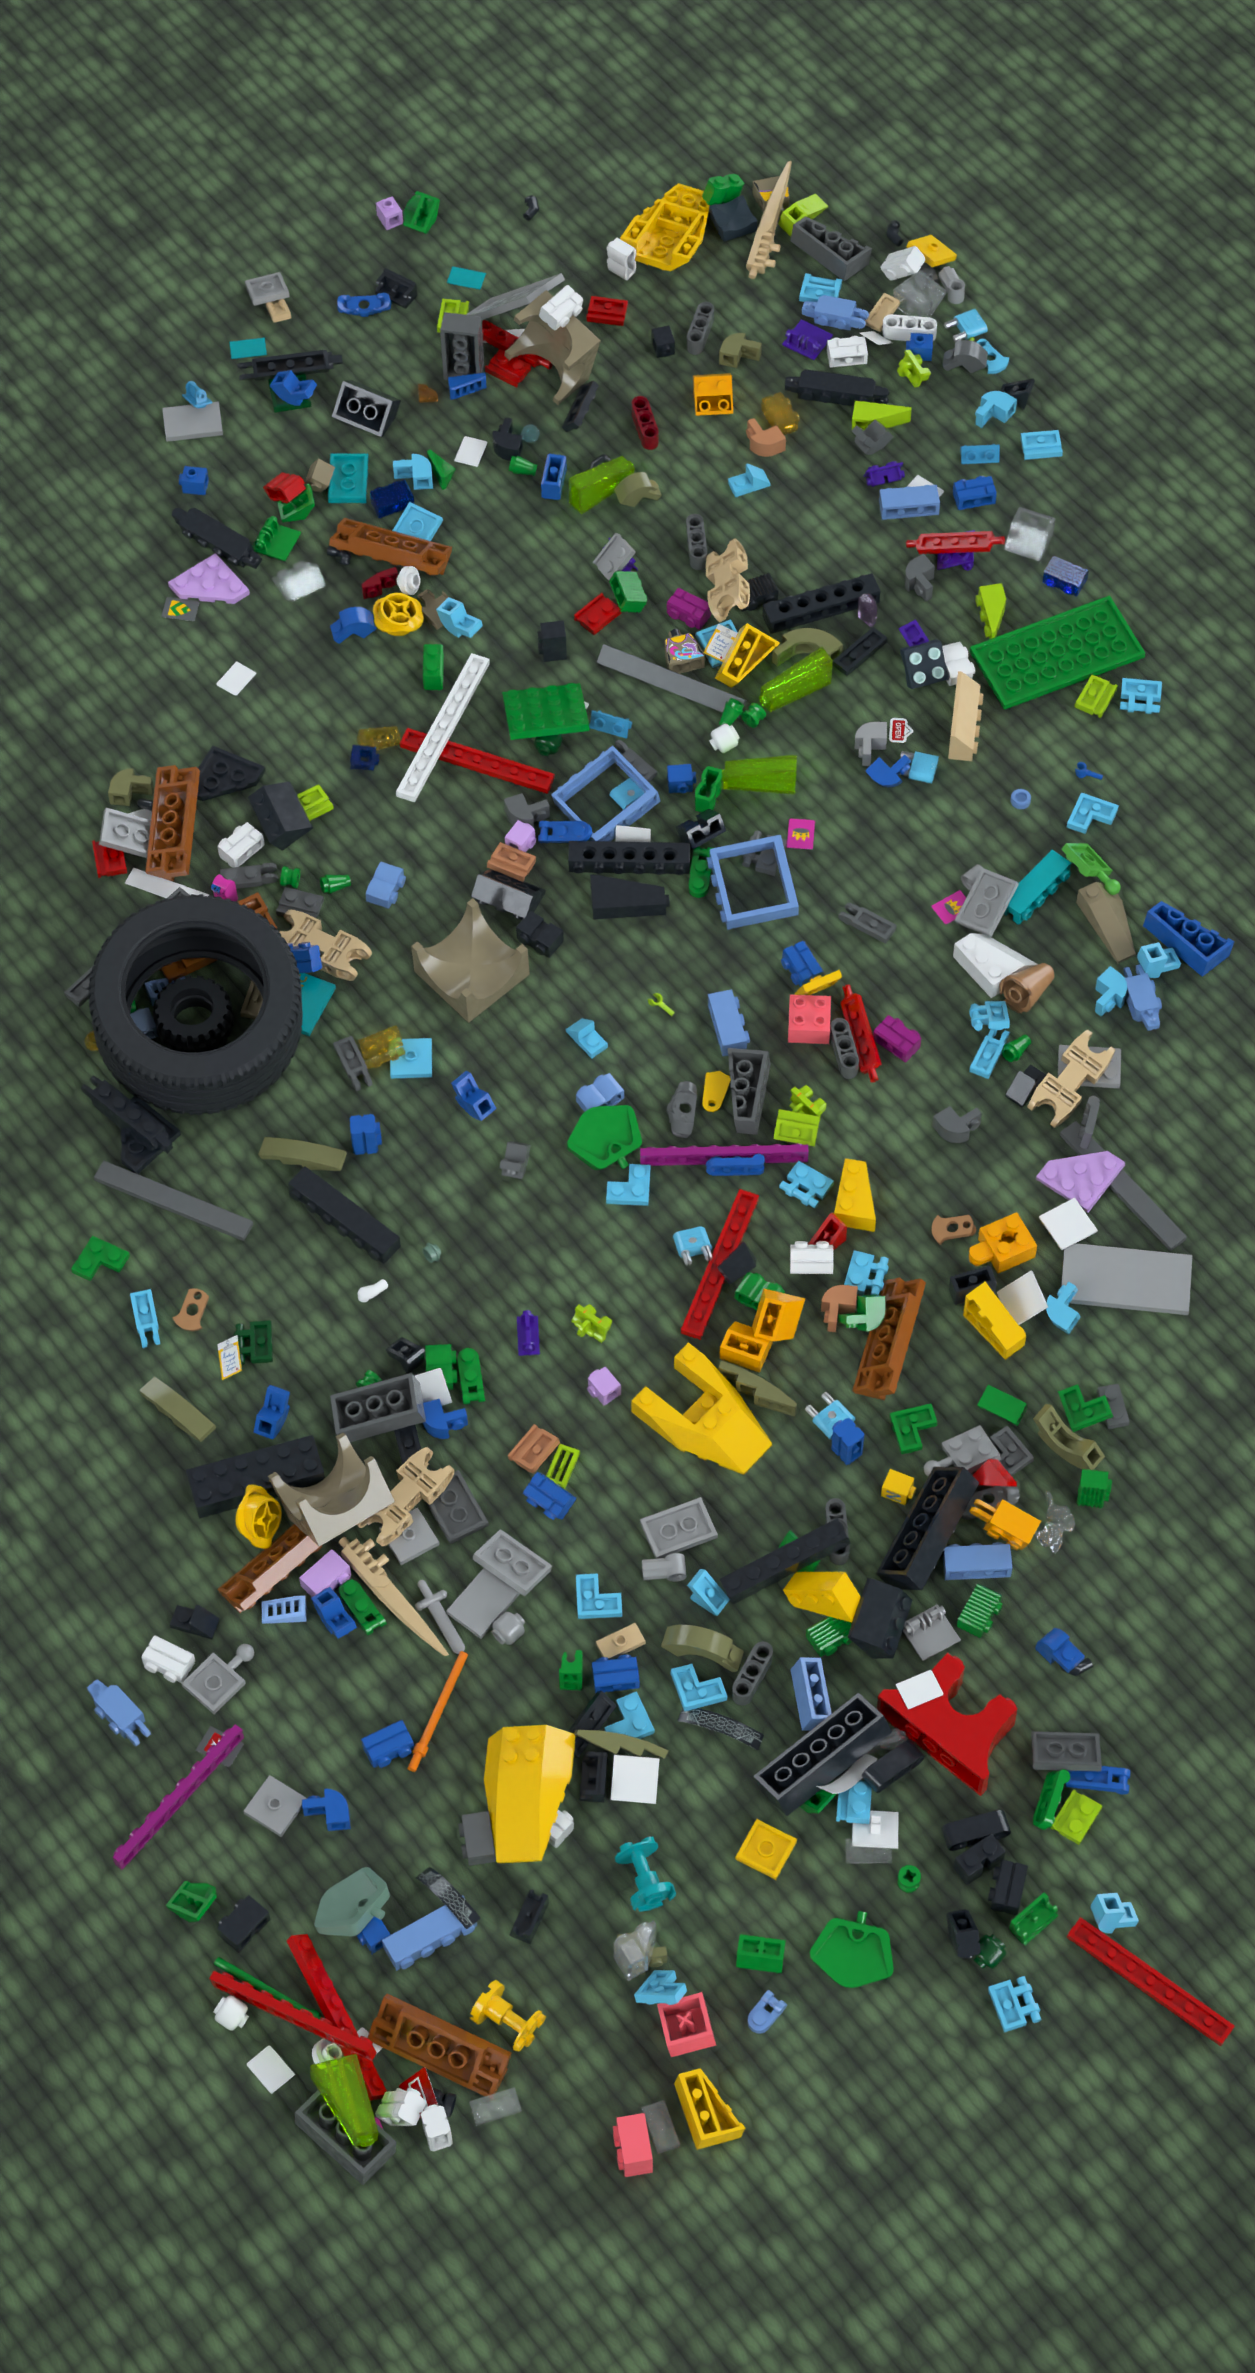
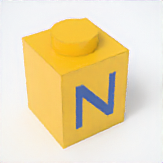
M890 1469L882 1486L881 1496L906 1505L908 1499L912 1500L916 1492V1487H914L915 1478Z

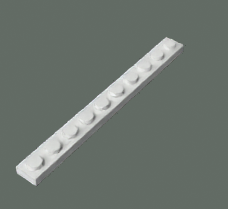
M471 653L396 790V797L412 802L416 801L486 672L490 659Z

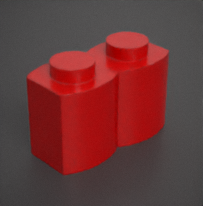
M283 472L263 486L271 500H280L283 503H289L306 489L304 480L299 475H290Z

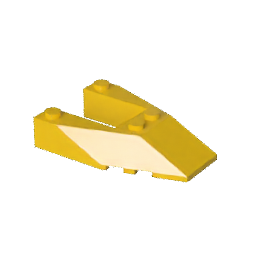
M687 1343L674 1357V1369L704 1392L702 1396L682 1415L645 1386L631 1401V1412L680 1451L690 1452L698 1455L700 1459L711 1460L719 1463V1466L744 1475L772 1446V1442L736 1388L703 1353L690 1343Z

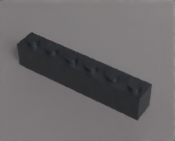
M306 1166L288 1183L289 1194L295 1201H301L311 1213H317L327 1225H333L339 1234L343 1237H349L356 1247L365 1249L372 1259L379 1260L385 1264L401 1247L400 1237Z
M836 1518L720 1578V1581L732 1604H735L851 1543L839 1519Z

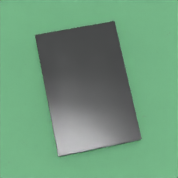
M459 1470L454 1472L452 1480L442 1494L431 1505L427 1503L449 1544L489 1526L488 1520Z
M1031 1732L1033 1769L1101 1771L1099 1734Z

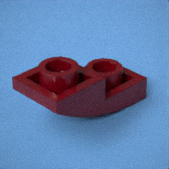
M393 567L384 570L366 580L362 584L363 599L375 598L382 595V588L398 585L397 568Z

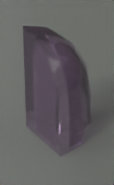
M868 593L859 597L858 617L868 626L872 627L876 623L878 609L876 600Z

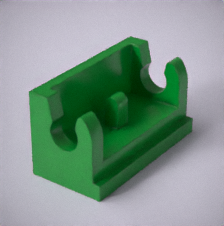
M990 1385L986 1387L977 1404V1407L985 1409L1016 1426L1019 1425L1027 1411V1403Z
M576 1650L574 1662H568L566 1660L567 1652H564L561 1668H559L560 1690H582L583 1652L582 1650Z
M1045 1892L1010 1922L1009 1930L1024 1946L1059 1916L1057 1914V1906H1052L1049 1903V1896Z
M740 1934L736 1968L782 1973L786 1940Z

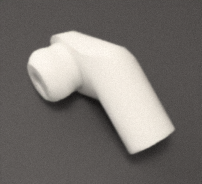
M381 1279L373 1285L361 1287L357 1293L358 1300L360 1302H367L369 1299L374 1298L388 1288L387 1282Z

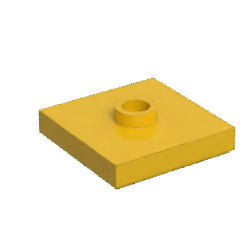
M933 235L908 241L906 246L907 248L916 246L924 255V262L931 267L955 261L957 257L956 253Z
M837 970L823 977L821 975L810 979L809 983L802 985L795 992V995H812L829 988L842 978L840 970Z
M756 1819L735 1860L776 1880L797 1843V1839Z

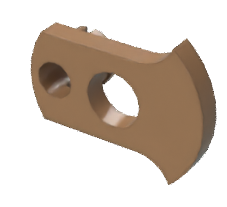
M937 1215L932 1224V1234L940 1245L948 1239L973 1236L977 1230L970 1215L941 1218ZM950 1224H958L957 1231H947Z
M189 1289L180 1313L173 1317L175 1323L187 1331L203 1329L200 1321L209 1296L200 1289ZM202 1294V1297L196 1300L195 1296ZM195 1304L198 1306V1312L191 1316L187 1313V1308Z

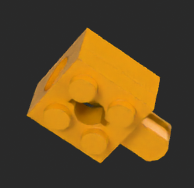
M1016 1212L981 1227L978 1236L979 1243L971 1246L969 1249V1261L973 1265L980 1266L990 1261L999 1274L1035 1258L1037 1244Z
M975 1499L974 1505L976 1507H971L969 1510L971 1514L986 1522L983 1529L987 1531V1535L997 1540L1001 1538L1007 1542L1006 1544H1010L1011 1549L1016 1551L1018 1549L1023 1550L1030 1543L1041 1523L1037 1518L1003 1499L995 1508L982 1500Z

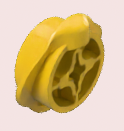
M389 594L377 600L373 606L375 626L380 631L390 635H407L419 629L423 623L421 603L406 594Z
M248 1485L246 1487L245 1495L236 1512V1527L253 1546L262 1549H269L271 1547L272 1538L281 1522L282 1511L279 1502L261 1486Z

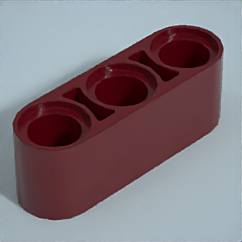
M636 396L632 399V418L641 444L647 450L656 449L659 444V431L649 401L644 396Z

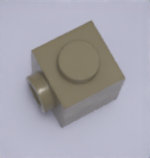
M318 458L311 464L305 484L309 483L313 491L321 493L329 486L335 467Z

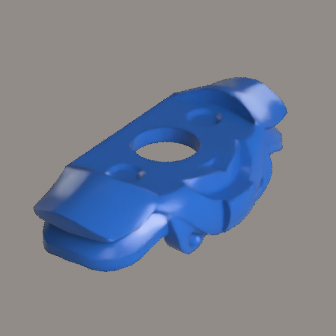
M387 293L354 297L341 295L337 300L338 312L361 317H368V315L377 314L391 308V300ZM361 301H368L370 305L368 308L362 309L359 307V303Z

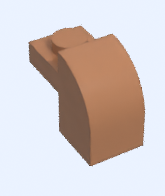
M755 418L747 421L746 434L750 440V450L753 453L769 457L786 450V438L777 425L763 431Z
M837 1285L827 1290L824 1294L821 1312H825L824 1323H828L827 1331L836 1332L838 1313H855L858 1286Z

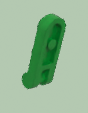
M698 846L693 849L689 893L696 898L704 897L709 891L712 869L708 868L707 859L699 860V856L710 857V849H713L710 847L708 849H701Z
M472 1348L462 1349L458 1354L457 1360L463 1403L470 1404V1401L485 1402L479 1355ZM476 1389H477V1392L469 1393V1391H468V1390H476Z
M347 1580L344 1584L340 1585L339 1593L342 1601L367 1636L372 1634L373 1630L377 1627L382 1628L387 1624L382 1614L379 1613L357 1581ZM370 1617H373V1618H374V1619H373L372 1621H370V1622L366 1621V1620H367L368 1618H370Z
M1067 1770L1052 1771L1046 1775L1033 1817V1825L1041 1830L1050 1828L1055 1821V1812L1061 1801L1064 1783L1070 1780V1773Z

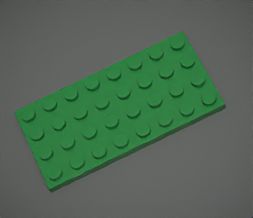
M1110 595L970 647L972 657L1004 710L1089 679L1091 675L1097 676L1145 658V651Z

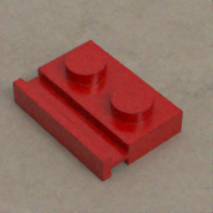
M591 296L587 322L624 326L628 301Z
M500 349L490 360L489 365L485 366V372L517 388L518 383L522 382L531 371V364L517 357L509 360L504 356L505 351Z
M600 593L574 614V620L579 621L581 626L592 635H595L618 617L621 611L618 605L609 598H605L603 593Z
M92 841L98 878L104 875L108 877L127 873L123 851L99 845V841Z

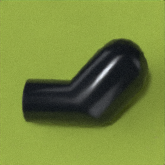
M533 195L525 198L526 206L529 209L523 214V217L527 221H530L539 211L538 200Z
M892 220L887 227L886 235L899 247L904 242L898 235L900 223L897 220Z

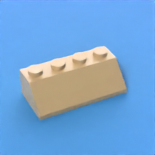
M958 671L948 759L972 761L973 754H977L978 742H974V738H979L980 726L976 725V721L981 720L982 710L978 709V705L983 703V694L980 693V685L961 671Z

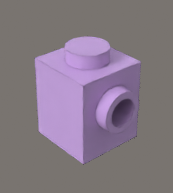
M393 197L376 203L377 216L386 230L403 224L402 210Z
M519 820L505 836L506 845L527 852L529 848H533L536 843L535 829L530 824Z
M603 1367L590 1374L587 1390L593 1398L597 1397L602 1405L605 1406L621 1395V1384L606 1367Z

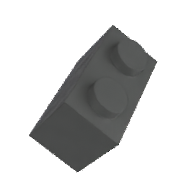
M489 1811L462 1815V1823L458 1824L460 1837H465L466 1843L461 1845L463 1859L468 1858L469 1866L496 1862Z

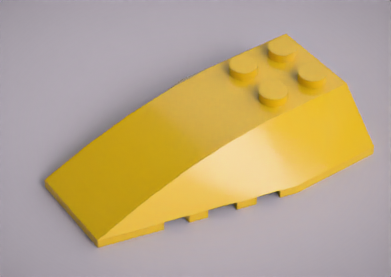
M678 183L666 192L662 199H657L651 208L647 207L643 210V214L633 218L620 237V240L636 249V261L667 271H672L690 261L703 241L710 205L702 197L704 191Z
M549 1725L503 1727L488 1738L484 1784L497 1863L542 1861L551 1836L550 1830L553 1823L556 1822L560 1802L563 1803L564 1791L572 1777L575 1734Z

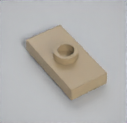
M884 293L870 312L868 319L865 320L866 326L881 332L884 317L894 314L901 304L900 300Z
M284 299L265 303L273 323L291 319V313Z
M636 1623L596 1641V1646L602 1657H607L609 1660L646 1644Z

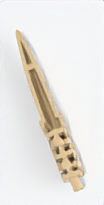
M788 161L760 220L746 264V268L750 272L749 278L755 279L757 273L764 274L765 268L775 267L776 261L769 259V253L771 251H780V244H774V236L786 194L792 161Z
M346 1537L341 1538L339 1544L344 1548L341 1551V1556L373 1593L426 1643L442 1655H449L428 1625L387 1577L385 1570L381 1568L389 1561L387 1556L383 1554L377 1560H374L368 1552L375 1546L373 1540L370 1538L364 1544H360L357 1538L351 1543Z

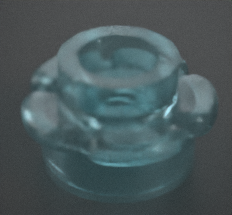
M534 425L525 426L521 432V436H523V440L526 442H535L540 435L539 430Z

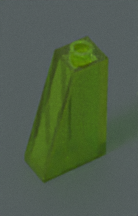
M620 456L569 478V503L581 514L585 513L615 493L614 489L624 478L634 474L635 467L633 463Z
M820 647L761 686V694L759 696L761 704L772 712L830 685L833 660L825 649Z
M797 755L725 761V769H722L723 789L795 794Z
M357 2054L311 2065L310 2076L354 2147L359 2145L367 2147L378 2141V2129Z

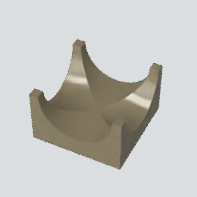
M546 290L515 315L514 321L520 325L527 321L529 323L516 342L505 351L504 356L511 360L522 354H534L550 361L560 375L561 386L552 400L559 405L589 380L601 340L574 315L569 318L570 321L565 327L562 328L560 326L557 330H553L548 323H545L539 317L541 307L553 297Z
M473 898L467 902L465 914L458 926L444 940L428 948H423L418 941L411 946L414 972L468 1023L530 975L528 949L521 944L515 950L501 941L485 921L478 902Z
M344 1433L336 1436L338 1458L333 1470L318 1484L299 1488L283 1482L276 1472L268 1476L288 1519L319 1547L395 1502L375 1458L370 1456L365 1459L364 1465Z

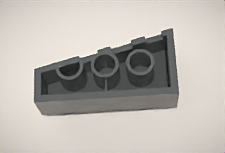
M804 217L793 224L791 242L843 281L869 265L871 247L867 245L862 247L858 245V241L854 239L848 240L842 237V233L838 231H829L826 229L827 226L808 217Z
M727 1048L736 1131L742 1134L757 1135L771 1066L768 1051Z

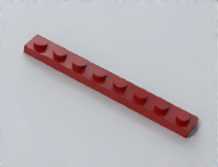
M407 728L400 741V748L417 753L427 734ZM451 741L447 742L438 760L548 794L555 779V774Z
M739 1189L712 1253L713 1258L709 1260L682 1325L681 1334L699 1340L702 1339L726 1280L717 1267L742 1242L758 1203L759 1195Z
M1080 1917L1067 1934V1938L1219 2046L1223 2045L1233 2031L1235 2025Z
M308 1934L290 1936L286 1942L325 2019L332 2022V2026L339 2029L340 2027H345L354 2036L360 2038ZM339 2046L366 2100L382 2099L387 2090L373 2061Z
M213 1971L209 1978L215 1988L371 2061L377 2053L370 2039L364 2036L358 2038L345 2027H340V2029L334 2027L332 2022L323 2017L319 2020L304 2008L300 2010L293 2008V2005L287 2000L281 1999V2001H278L265 1990L259 1992L246 1981L237 1982L233 1976L226 1972L220 1974Z

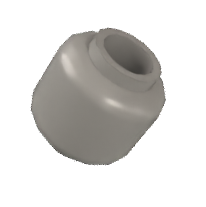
M505 1612L493 1622L492 1634L500 1644L511 1645L524 1634L523 1624H525V1621L518 1613L514 1615L511 1612Z

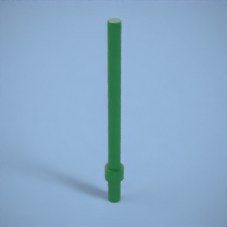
M217 1957L215 1960V1966L241 1981L248 1982L260 1992L265 1990L278 2001H281V1999L287 2000L293 2005V2008L298 2010L304 2008L319 2020L322 2017L320 2012L304 2007L224 1959Z

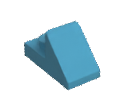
M746 464V473L728 478V485L735 497L770 486L764 470L750 464Z
M581 1018L566 1029L570 1037L591 1059L608 1048V1043L595 1031L594 1021Z
M700 1569L687 1585L693 1592L690 1599L715 1616H718L730 1600L706 1570Z

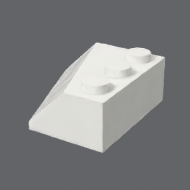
M970 933L954 944L953 957L990 998L1000 993L999 984L1003 978L1038 965L984 934Z

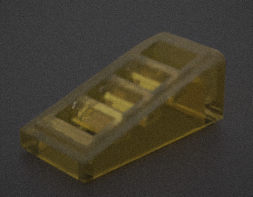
M397 726L359 729L357 736L361 753L399 745L401 741Z

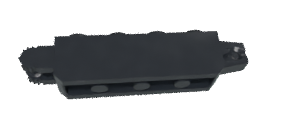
M327 350L255 358L251 362L239 363L237 365L239 369L253 368L254 372L240 375L239 380L255 379V381L274 379L278 372L290 370L294 375L330 372L329 370L334 369L333 365L343 364L342 355H332V352H327Z
M805 369L801 372L800 377H786L785 390L798 393V399L854 406L855 401L878 404L889 403L888 389L876 386L873 378Z
M175 508L172 511V517L181 527L182 534L188 539L194 538L203 548H211L214 554L216 553L219 557H226L232 565L237 566L238 564L243 568L247 565L257 569L262 562V558L254 551V547L249 539L200 510L191 508L186 512L183 509Z
M93 1075L90 1081L96 1088L92 1090L86 1084L81 1087L82 1092L92 1100V1104L96 1109L149 1151L159 1147L168 1154L173 1149V1144L168 1139L169 1136L165 1131V1127L106 1080L101 1081Z

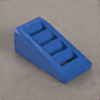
M478 373L448 377L450 399H457L487 388L486 374Z

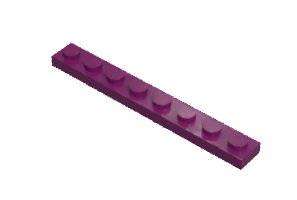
M795 1143L793 1145L773 1144L770 1146L753 1144L751 1146L731 1145L726 1147L716 1145L683 1148L675 1146L667 1148L646 1147L640 1148V1165H706V1162L712 1157L732 1158L740 1156L742 1158H753L755 1154L763 1155L765 1163H796L798 1160L800 1162H808V1145Z
M235 1724L231 1729L228 1728L222 1734L221 1740L208 1749L204 1759L193 1765L191 1773L186 1778L180 1779L176 1784V1789L161 1800L155 1812L151 1811L147 1815L145 1823L140 1828H135L129 1836L130 1839L115 1850L113 1860L118 1868L123 1870L242 1741L244 1735L239 1726Z

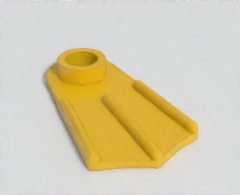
M721 1071L706 1073L702 1105L708 1112H716L721 1108L731 1081L730 1076ZM714 1103L715 1106L711 1107L709 1104Z

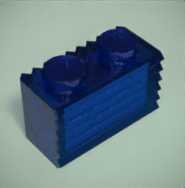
M404 479L370 491L371 504L378 518L405 510L409 502L414 504V496Z
M1053 556L1044 570L1043 583H1046L1049 587H1057V589L1063 590L1066 594L1076 597L1088 580L1089 570Z

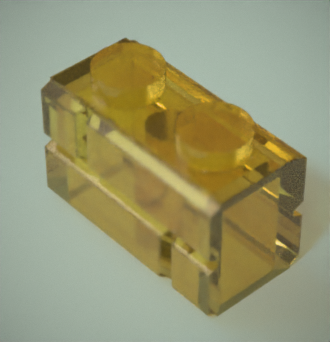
M779 392L761 400V410L771 427L777 425L783 435L797 431L800 418L797 411L793 412L789 398H785L783 393Z

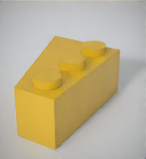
M748 623L745 624L736 635L715 679L730 688L734 687L780 642Z
M845 1158L834 1214L849 1228L875 1232L876 1217L866 1162Z
M986 1282L966 1295L963 1316L1005 1360L1025 1346L1026 1333L1024 1329L1016 1323Z

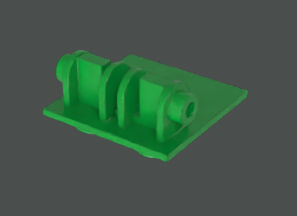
M271 516L263 525L252 546L257 553L286 562L301 532L279 525L278 519L275 516Z

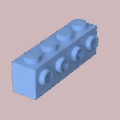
M444 1905L383 1939V1948L396 1971L400 1968L406 1969L412 1966L418 1958H426L432 1955L438 1947L450 1945L455 1941L456 1937L462 1934H470L475 1930L477 1922L466 1929L450 1909Z

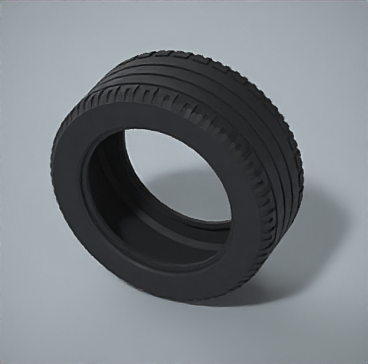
M191 894V896H173L172 899L165 898L161 901H156L153 905L149 904L139 909V912L132 913L131 916L124 919L123 924L120 923L111 932L112 935L108 936L101 946L102 950H99L94 961L95 966L91 970L88 989L89 1007L100 1056L103 1057V1062L108 1070L112 1071V1076L120 1084H123L127 1091L134 1096L137 1095L138 1099L147 1104H153L154 1107L165 1111L168 1109L173 1113L202 1115V1113H220L221 1110L228 1111L232 1108H237L240 1104L244 1105L254 1100L256 1095L260 1096L264 1091L268 1090V1086L273 1085L281 1077V1072H284L290 1064V1058L294 1057L298 1042L300 1041L303 1022L301 981L295 957L290 952L291 948L284 937H281V933L273 924L270 925L266 918L259 913L256 914L255 910L248 908L246 905L243 904L241 906L239 902L231 901L230 899L224 900L222 897H214L213 895L207 897L203 894ZM188 958H210L229 963L245 973L257 986L263 998L260 1011L247 1031L224 1047L200 1053H186L163 1047L143 1034L130 1016L132 1003L143 983L160 968Z

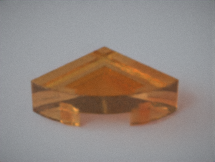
M418 384L419 403L438 402V395L435 390H432L425 384Z

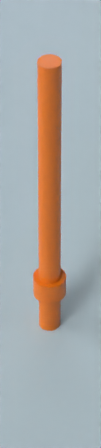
M460 1651L423 1735L412 1751L414 1755L408 1766V1770L416 1772L422 1757H425L428 1751L427 1745L468 1657L466 1652Z

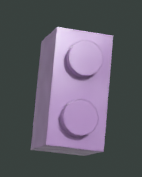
M331 1549L299 1577L300 1584L313 1597L328 1587H331L334 1591L338 1586L344 1584L350 1579L351 1570L350 1566Z

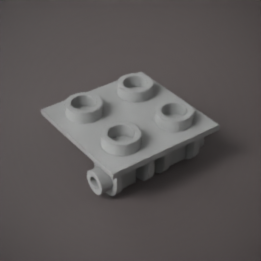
M938 1604L907 1620L903 1628V1632L922 1661L961 1641L944 1615L946 1614L944 1607H939Z

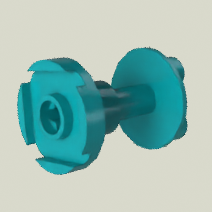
M647 1837L636 1844L628 1842L619 1847L620 1852L615 1856V1862L618 1864L633 1863L638 1875L635 1878L638 1892L630 1898L633 1910H636L638 1907L639 1912L649 1911L662 1906V1900L668 1898L671 1901L676 1896L673 1884L670 1882H660L656 1871L650 1870L646 1857L658 1849V1843L655 1842L654 1837Z

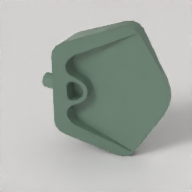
M364 1867L329 1888L322 1896L314 1923L317 1932L323 1935L356 1936L374 1916L380 1920L383 1919L385 1911L381 1910V1908L390 1897L386 1882L371 1868Z

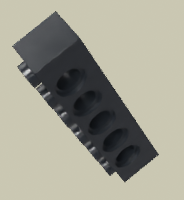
M872 573L861 575L854 579L843 580L840 583L826 585L819 589L805 591L804 593L788 596L777 601H770L767 604H763L762 616L770 634L880 603L881 591Z
M569 841V872L578 874L583 872L596 874H690V843Z

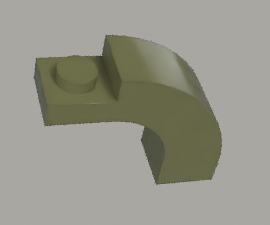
M814 628L795 629L782 636V644L773 649L772 662L778 667L796 654L809 653L817 656L828 666L842 653L843 644L833 635L823 630Z
M1045 1404L1033 1418L1040 1429L1038 1434L1041 1439L1056 1454L1070 1464L1081 1469L1094 1470L1105 1457L1095 1441L1082 1438L1072 1432L1063 1423L1052 1405Z
M673 1625L667 1627L661 1645L662 1648L677 1657L689 1654L703 1656L715 1661L731 1672L738 1671L744 1653L743 1650L732 1644L733 1640L716 1631L693 1625Z

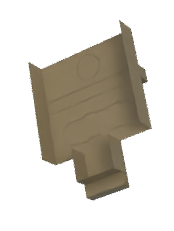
M426 589L418 594L417 597L426 605L422 607L423 616L430 625L432 624L438 630L444 625L436 609L448 596L442 591L443 595L435 599V595L429 589Z

